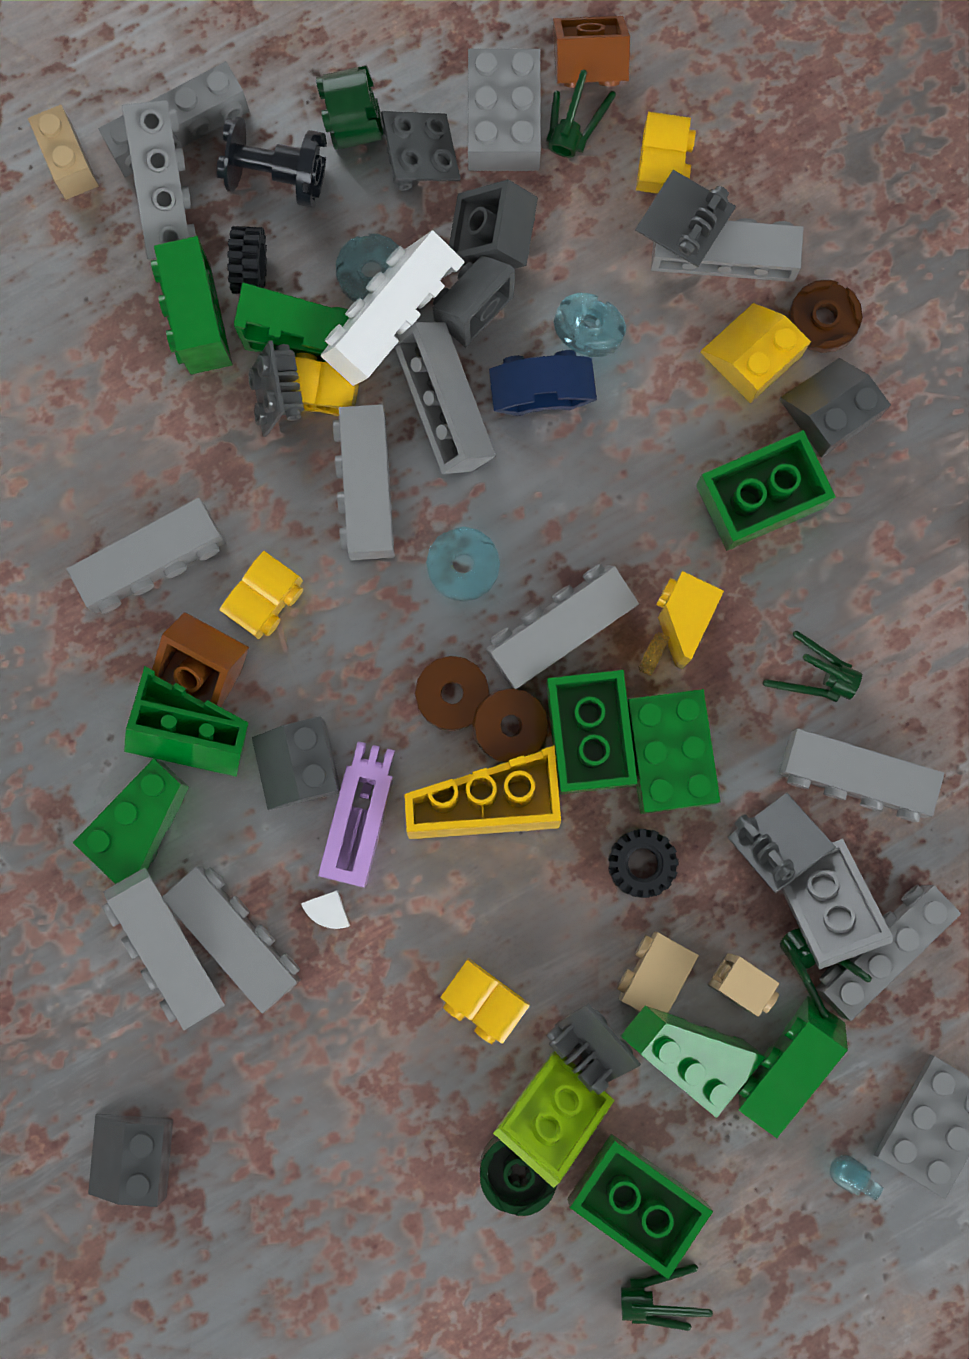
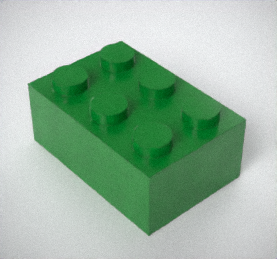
M198 236L154 245L156 260H151V267L156 283L160 282L163 294L158 295L162 314L164 318L167 317L171 328L166 330V336L171 352H175L178 364H184L190 375L232 366L233 363L211 264Z
M804 430L703 473L696 484L726 551L826 508L836 497Z
M624 670L548 678L546 688L553 746L555 745L559 795L635 786L637 784Z
M704 689L628 699L640 814L721 803Z
M610 1134L567 1198L570 1209L667 1279L670 1278L713 1213V1210L705 1200L613 1134Z

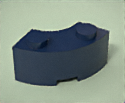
M562 350L551 356L526 359L520 355L509 356L503 359V364L489 369L494 412L521 416L544 410L570 411L597 400L592 358L577 356L575 350Z

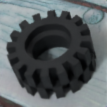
M231 227L230 239H228L229 251H227V258H229V263L227 264V271H229L228 282H230L229 288L232 294H240L242 282L264 288L266 285L267 245H265L266 235H264L263 227Z
M646 829L630 831L621 836L612 846L608 857V870L615 885L621 891L633 897L649 898L662 894L664 890L672 885L671 882L673 879H676L678 873L676 869L679 866V859L676 858L675 853L677 851L670 844V840L655 830ZM640 848L652 851L658 863L655 873L645 879L634 876L628 866L630 855Z

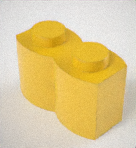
M648 111L643 132L636 191L658 194L673 170L690 178L691 164L685 163L686 152L693 151L696 130L690 129V117Z
M296 354V372L299 378L293 382L300 384V390L298 391H301L304 411L339 416V407L356 406L359 383L352 386L328 362L317 361L318 358L312 354Z
M263 551L252 563L242 580L228 595L219 611L257 639H260L264 634L268 637L275 631L281 621V618L278 617L280 611L286 604L291 607L302 594L303 588L300 585L303 580L299 575Z
M469 958L440 997L446 1002L443 1006L446 1012L459 1021H462L464 1016L477 1025L474 1032L490 1044H493L495 1040L503 1044L530 1006V1003Z

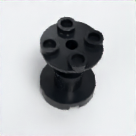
M236 117L235 120L226 119L223 128V140L227 142L225 156H219L216 171L217 178L224 179L226 190L228 192L236 190L243 168L271 173L272 180L275 182L296 185V201L298 205L314 208L316 203L315 198L312 197L319 198L325 174L326 157L319 155L320 147H327L325 133L308 130L304 136L301 148L277 144L275 150L246 145V125L242 117Z

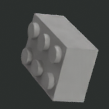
M468 49V171H539L541 154L540 49Z

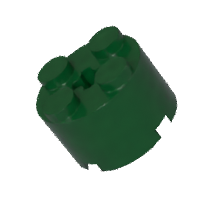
M367 65L316 77L319 96L321 100L325 99L326 109L321 110L323 124L326 132H330L335 150L383 140V124L378 99H375L373 89L370 88L374 87V83Z
M494 1136L485 1146L480 1160V1184L485 1197L492 1206L502 1212L504 1211L516 1216H528L539 1212L549 1204L557 1186L553 1188L497 1136ZM517 1163L520 1167L526 1165V1176L524 1178H520L518 1174L511 1176L512 1165Z

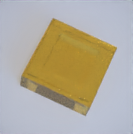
M660 632L654 634L638 666L639 671L651 676L670 637Z

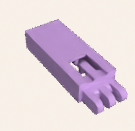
M358 741L352 765L346 766L318 876L366 888L394 780L389 774L395 750L387 749L384 755V762L381 763L377 762L380 752L379 746L373 745L369 759H365L363 755L366 750V743ZM358 782L363 783L359 797L367 800L370 798L374 785L368 810L352 806Z

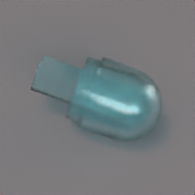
M847 1155L838 1156L830 1165L832 1180L850 1194L854 1193L858 1196L863 1192L875 1201L880 1197L884 1187L870 1179L871 1172L867 1170L865 1165L853 1157Z

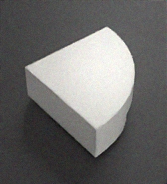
M338 890L301 903L306 914L321 926L333 929L350 926Z

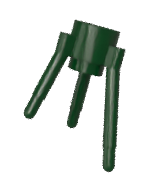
M584 69L579 74L566 119H561L560 124H558L560 92L556 90L553 93L550 129L546 142L549 143L548 148L553 153L562 157H574L577 151L583 153L587 140L616 96L615 91H611L583 133H581V126L574 121V117L587 76V71Z
M794 631L793 636L832 664L829 665L809 654L803 655L804 661L826 672L823 685L828 686V689L768 679L763 681V685L766 687L825 697L837 702L840 696L848 700L854 697L862 681L863 674L852 669L851 664L840 660L799 631Z
M800 928L794 929L782 938L780 948L797 970L821 1017L826 1019L828 1018V1012L806 970L815 965L816 962ZM849 959L838 962L865 982H871L872 977Z
M692 1264L677 1268L669 1279L662 1274L630 1279V1287H621L622 1321H632V1324H650L690 1331L692 1328L690 1323L654 1315L712 1317L713 1311L711 1309L653 1305V1292L645 1291V1287L697 1272L698 1266Z

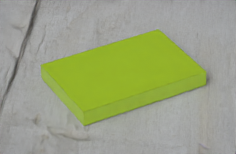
M555 1051L550 1054L493 1132L495 1136L553 1188L561 1182L615 1101L605 1091L599 1095L594 1090L589 1092L577 1077L582 1070L574 1074L572 1069L576 1065L573 1062L566 1065L564 1061L567 1057L565 1056L561 1059Z

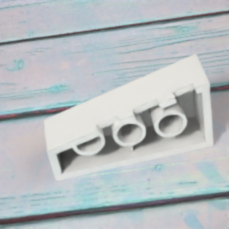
M433 230L406 249L399 246L386 260L389 267L385 273H377L366 286L369 293L364 300L361 298L357 299L347 310L345 315L349 319L344 326L337 325L326 337L325 342L328 346L320 356L352 386L369 378L399 342L394 335L396 333L398 335L403 334L420 317L421 314L416 308L421 309L432 297L435 298L445 287L440 280L452 272H457L465 263Z

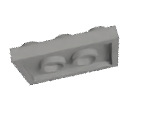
M843 839L832 842L836 846L833 851L781 889L819 970L887 945L893 941V935Z
M930 1055L874 1155L946 1199L969 1158V1077L939 1058Z

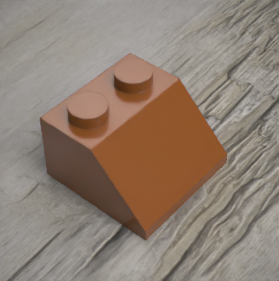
M623 16L553 18L557 84L563 83L565 87L575 88L579 74L583 69L587 71L585 82H599L601 86L611 87L619 85L620 81H629L630 34Z
M184 612L162 634L152 670L155 671V676L173 686L177 683L185 687L186 693L205 703L208 700L222 707L241 673L249 647Z

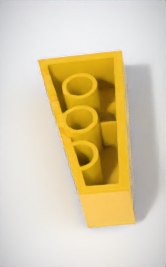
M555 745L525 757L523 755L488 769L483 768L454 780L449 779L404 794L408 838L421 839L558 829L561 824Z

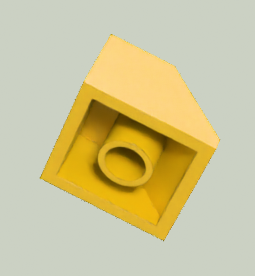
M753 303L706 345L700 353L751 404L803 356L811 341L785 315Z
M684 571L681 572L677 580L669 579L656 604L662 608L658 620L674 664L680 669H683L692 660L724 590Z

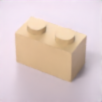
M61 104L28 118L54 182L66 200L99 187L75 129Z
M654 931L651 937L645 935L635 953L640 959L634 970L627 969L617 986V990L621 991L618 999L638 1011H641L644 1006H648L669 1013L699 955Z
M728 953L708 983V986L744 1010L759 1017L762 1011L768 1013L776 1003L779 993L775 990L780 983L740 956Z

